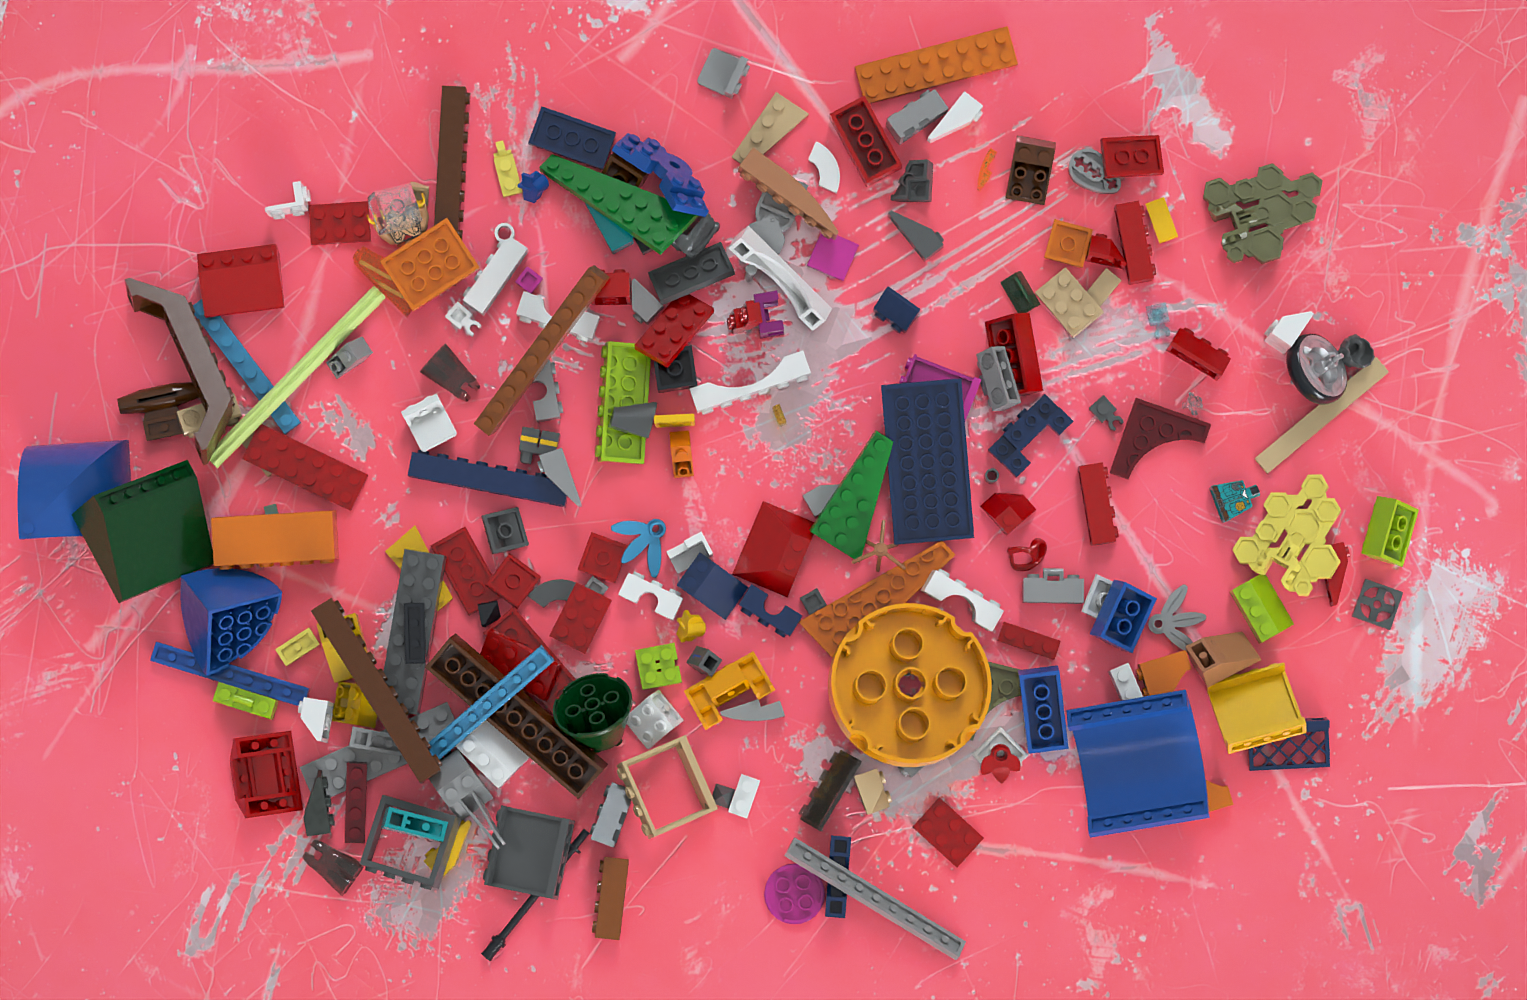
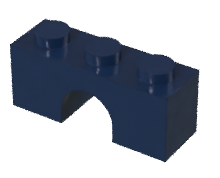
M751 584L739 603V606L742 607L740 611L749 617L752 614L759 618L757 622L765 627L771 625L776 628L774 632L783 638L786 635L790 637L803 615L786 605L777 615L767 613L764 609V602L768 594Z

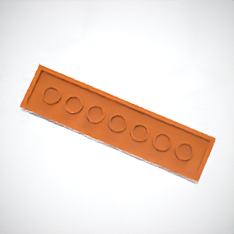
M1008 26L857 65L855 66V71L862 96L865 95L869 104L1017 66L1018 61Z

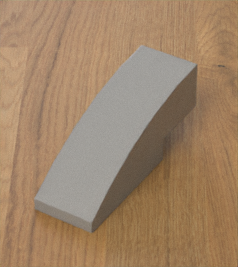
M757 699L720 711L723 717L741 721H767L785 717L780 701L761 707Z

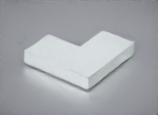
M1001 726L972 754L981 764L983 758L990 755L991 749L995 745L1004 744L1008 746L1011 754L1019 758L1020 763L1028 756ZM1002 750L997 752V756H1003L1004 754Z

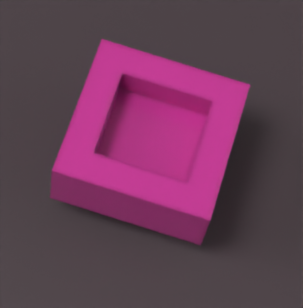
M527 266L515 283L532 294L543 278Z

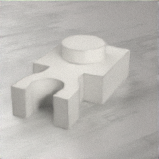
M458 301L445 315V318L459 330L464 326L471 337L475 335L470 331L471 326L476 325L479 329L482 327L479 322L470 319L473 314Z

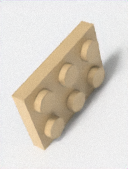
M1066 267L1035 291L1037 297L1072 338L1104 314L1100 306Z

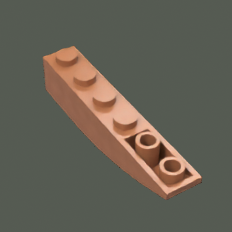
M752 148L739 166V175L744 180H751L755 183L756 188L761 192H767L772 195V199L778 204L783 203L786 205L788 210L795 216L800 215L810 227L815 226L821 230V234L824 237L836 240L839 232L816 199L786 170L755 148Z

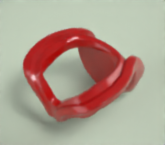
M1035 538L1032 540L1030 547H1008L1007 553L1009 554L1011 567L1016 571H1029L1033 569L1045 557L1047 545L1043 539ZM1025 552L1031 555L1032 560L1027 564H1015L1013 554Z

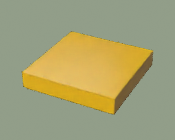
M694 414L654 415V424L656 428L694 426L695 416Z

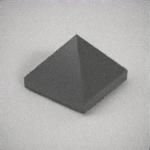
M716 784L712 794L716 805L729 809L735 789Z

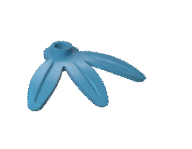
M652 519L647 524L638 521H621L611 526L613 532L625 535L640 534L625 549L621 562L625 564L633 560L648 545V568L650 575L656 578L661 565V543L659 538L666 532L665 523L660 519ZM654 525H658L659 527L658 531L653 532L652 530Z

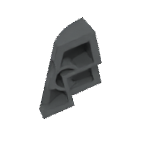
M928 159L909 160L904 175L898 181L900 185L895 194L891 195L890 200L896 202H932L933 163Z
M657 402L615 407L608 427L648 439L656 413Z

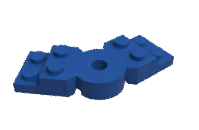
M627 133L614 145L611 151L645 173L651 174L654 171L662 179L659 188L673 211L706 217L709 210L702 199L706 192L701 186L700 181L692 177V169L685 161L673 154L667 153L666 149L657 140L650 139L649 137L642 142L638 136Z

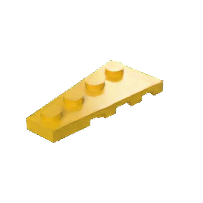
M416 525L385 551L400 569L402 567L404 549L429 553ZM444 580L440 591L438 611L453 599Z

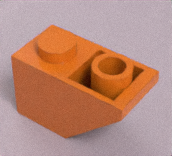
M689 430L669 432L674 478L694 476Z

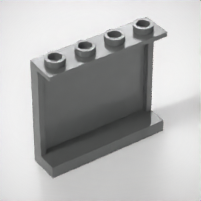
M501 805L496 814V821H498L497 829L506 844L503 845L494 832L492 833V837L500 848L497 850L492 845V849L488 852L487 859L489 864L483 874L484 885L558 900L575 821Z

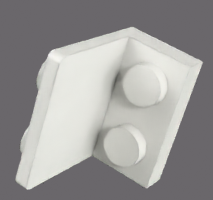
M658 689L630 712L627 725L643 745L650 749L668 732L682 723L684 719Z

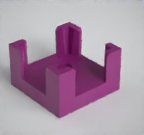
M777 290L754 294V303H760L763 321L758 325L760 339L784 335L782 320L766 322L770 321L768 309L764 308L778 306L779 297Z

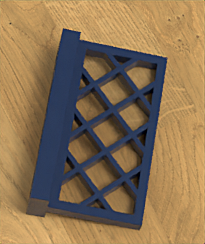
M1327 717L1305 718L1306 732L1311 733L1309 735L1303 734L1306 736L1304 741L1298 746L1290 737L1286 738L1279 747L1271 742L1276 750L1270 757H1267L1261 751L1266 744L1261 745L1259 748L1254 747L1256 749L1254 753L1253 748H1249V771L1330 767L1329 719ZM1324 731V740L1319 745L1311 739L1316 732ZM1308 740L1317 746L1310 755L1301 749ZM1288 741L1297 747L1290 756H1287L1281 750ZM1319 749L1325 754V762L1316 763L1312 759ZM1300 750L1307 758L1302 763L1296 764L1292 757ZM1280 751L1287 759L1282 764L1276 765L1271 759ZM1260 752L1267 760L1260 766H1254L1253 758Z

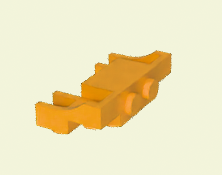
M754 651L737 661L725 665L723 669L714 673L712 677L707 676L702 681L684 690V693L703 727L707 730L723 720L717 707L752 688L758 700L775 691V688Z

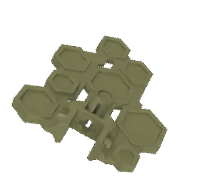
M1271 163L1259 167L1257 177L1239 180L1233 185H1229L1222 178L1206 182L1203 199L1209 203L1208 211L1212 220L1217 222L1230 217L1235 229L1224 233L1222 236L1221 245L1223 250L1227 252L1226 258L1236 263L1243 261L1245 254L1248 258L1254 257L1261 264L1280 259L1284 238L1281 236L1283 231L1314 221L1317 205L1312 200L1314 197L1320 196L1323 180L1312 172L1300 176L1297 180L1290 181L1283 175L1284 172ZM1283 191L1287 193L1296 191L1298 195L1289 198ZM1259 200L1258 205L1242 209L1236 204L1237 202L1247 204ZM1262 224H1267V225H1268V226H1266V227H1263V228H1260V229H1257V230H1254V231L1249 232V229H1250V228H1253V227H1256V226H1259V225H1262Z

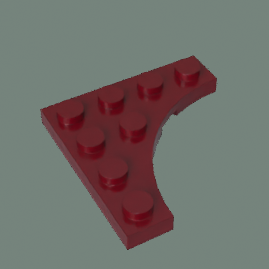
M1135 398L1109 473L1128 480L1139 460L1157 446L1179 440L1205 443L1211 424Z

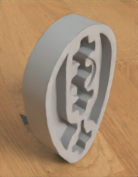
M1082 149L1072 156L1068 172L1074 183L1086 190L1100 194H1115L1120 190V178H1105L1101 153L1094 149ZM1082 158L1084 165L1090 163L1092 165L1091 169L1093 171L1098 169L1101 177L1096 176L1093 178L1091 171L1086 173L1083 171L1084 167L1082 165L1079 167L1075 166L1076 161L1074 159L1079 160ZM1107 181H1116L1115 186L1117 188L1109 189Z

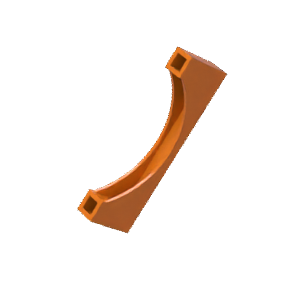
M1186 650L1138 664L1136 673L1139 681L1142 680L1145 687L1142 688L1143 696L1174 692L1185 672L1191 670V665ZM1206 780L1209 812L1234 805L1228 785L1220 786Z

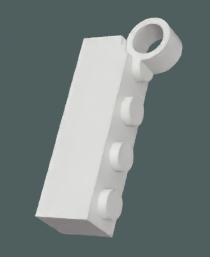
M501 223L495 228L494 234L499 242L497 245L498 250L494 255L491 254L485 262L487 264L483 271L480 270L476 274L474 285L472 287L469 286L463 293L464 303L483 316L529 252L527 247L514 239L515 231L508 223ZM500 229H510L511 236L505 240L499 238L498 233Z

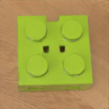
M675 643L635 650L642 690L682 683L680 668L675 666L674 661L678 660Z

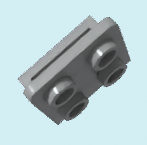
M713 48L708 55L697 82L701 86L732 99L734 94L738 95L742 84L740 81L742 77H746L749 72L748 59L743 56L738 59Z

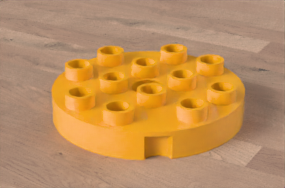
M894 604L878 609L862 618L840 642L829 669V702L836 722L842 732L863 753L880 762L894 766H926L942 761L956 753L980 728L991 700L992 679L990 667L977 638L972 632H964L955 624L954 616L938 608L923 604ZM907 673L916 676L922 685L919 692L912 697L902 693L898 687L900 679L907 675Z

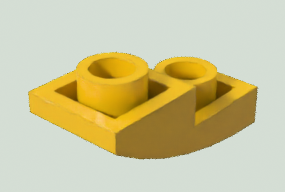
M1165 198L1146 203L1145 205L1159 244L1177 238L1178 234Z

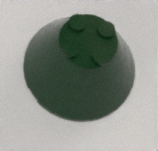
M606 673L589 674L572 681L562 689L563 693L561 696L555 699L553 716L556 724L563 732L589 747L595 753L619 746L622 743V737L633 701L631 690L624 680L619 677H610Z

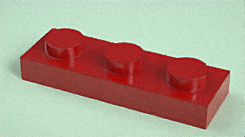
M1003 622L997 639L999 642L1055 660L1061 642L1060 640L1007 622Z

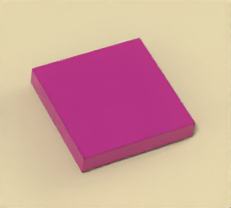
M820 234L807 266L844 281L859 244L840 236L833 240Z

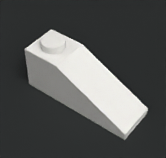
M964 91L928 136L927 141L932 143L970 125L973 120L977 122L983 115L981 111L983 105Z

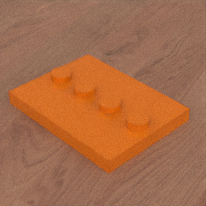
M445 218L380 261L413 312L480 269L448 218Z

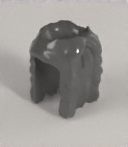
M709 213L706 217L698 216L671 245L677 251L685 253L687 257L693 258L705 249L713 235L719 231L720 224L715 222Z

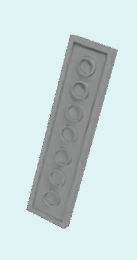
M445 702L409 718L410 722L414 720L421 731L418 734L421 739L425 737L427 741H431L452 723L455 717L448 702ZM386 729L380 731V732L388 733ZM348 745L301 766L300 770L310 793L318 770H322L323 777L327 776L328 780L326 794L334 797L346 791L347 762H367V781L408 763L402 756L350 747Z

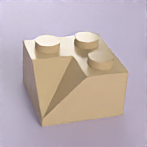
M876 768L853 777L866 815L890 807L889 803L892 802L889 791H884L883 783H886L882 771L878 772Z

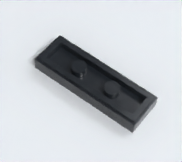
M404 603L405 664L426 663L425 603Z

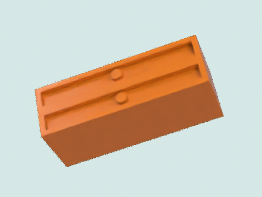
M336 510L211 518L214 566H219V570L233 569L234 565H239L240 569L252 568L254 564H260V567H272L274 563L280 562V566H292L295 561H300V565L314 564V560H320V564L334 563V559L339 558Z

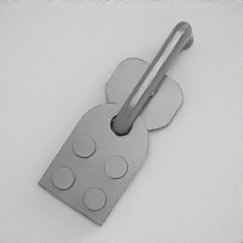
M798 181L807 190L808 185ZM762 192L755 210L756 222L748 226L779 255L785 242L783 232L791 227L796 216L788 210L786 205L775 202L772 199V195ZM748 264L745 267L744 279L746 282H751L757 272V268L754 265Z

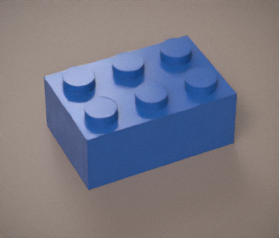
M1114 580L1090 635L1121 651L1133 653L1157 598L1124 581Z

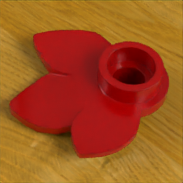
M1004 744L995 745L991 749L990 755L983 758L980 766L982 775L992 772L996 780L1001 784L1008 778L1010 771L1017 772L1021 768L1019 758L1011 754L1008 746ZM998 751H1004L1003 756H997Z

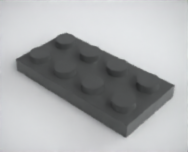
M721 242L703 249L693 258L686 256L648 272L662 305L736 275Z

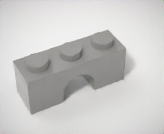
M550 360L533 381V383H542L547 388L544 398L533 401L537 423L561 419L560 413H564L562 401L558 402L557 394L560 393L559 384L554 382L553 374H556L555 363H551Z

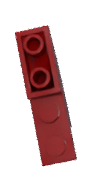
M754 300L746 301L741 308L732 310L729 318H727L728 330H732V335L752 329L763 322L760 303H754Z

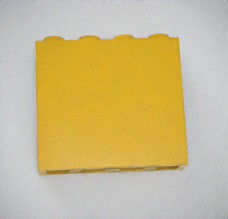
M1284 662L1279 664L1273 663L1261 669L1255 668L1243 674H1233L1207 687V694L1228 754L1306 733V721L1301 716L1285 672Z

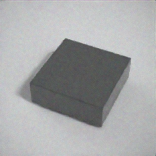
M817 588L800 597L809 615L827 606Z

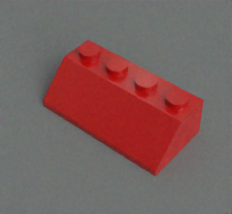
M1013 313L986 321L985 327L989 348L1005 346L1019 396L1044 391L1030 313Z

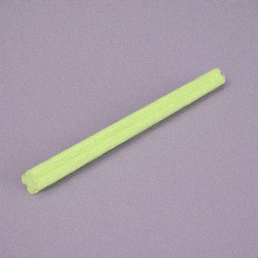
M373 286L219 441L210 462L218 468L385 299L384 294Z

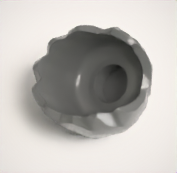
M1357 334L1345 338L1338 350L1339 354L1342 353L1344 355L1342 358L1343 363L1350 368H1365L1371 365L1375 358L1374 349L1366 339L1360 338Z

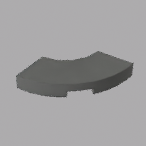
M564 579L547 581L534 588L528 597L545 608L550 602L556 600L567 601L576 583Z

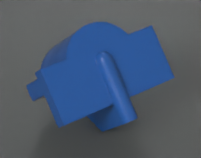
M538 171L530 175L522 173V182L517 187L523 189L524 200L535 203L537 202L536 200L541 198L543 191L549 187V181L545 175Z

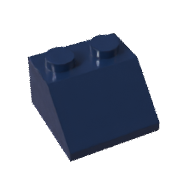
M887 286L874 306L873 311L876 318L882 322L888 321L892 324L890 327L900 334L901 331L903 333L908 331L918 317L920 308Z

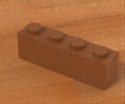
M604 857V861L600 860L599 872L603 874L602 881L598 880L597 893H600V899L595 901L594 913H598L597 921H593L592 933H595V938L620 940L629 859Z

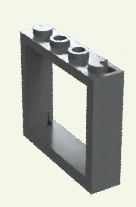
M382 795L360 864L365 866V871L374 874L377 871L384 872L383 876L395 879V876L402 878V882L410 885L417 882L424 889L431 890L432 887L439 889L462 819L454 815ZM393 807L448 822L444 841L440 844L430 878L372 862L382 831L381 826L386 808Z

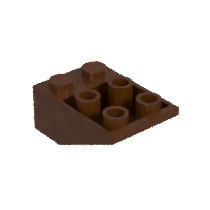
M1016 136L1005 198L1045 205L1056 142Z

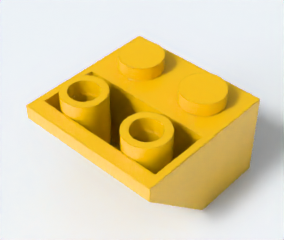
M338 682L332 721L375 728L377 715L359 686L353 683Z

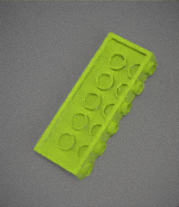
M608 341L601 349V358H604V366L600 368V378H603L602 386H599L601 405L598 406L597 417H600V425H597L596 437H599V445L595 447V457H598V462L644 464L646 438L608 427L615 407L648 403L651 358L635 350L634 345L636 343Z

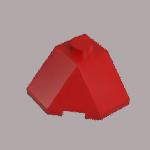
M1100 233L1091 236L1085 261L1124 270L1127 262L1112 239H1108L1107 235Z
M994 493L980 506L1006 536L1037 510L1023 494Z

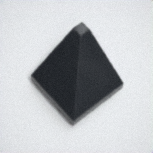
M497 600L478 604L482 627L490 625L501 617Z

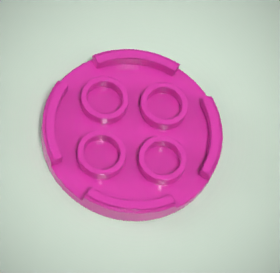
M787 864L776 869L770 875L765 885L764 898L767 908L775 918L787 924H802L818 914L824 903L825 890L820 877L798 864Z

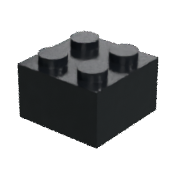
M692 345L685 346L668 368L654 361L658 393L690 389L698 386Z

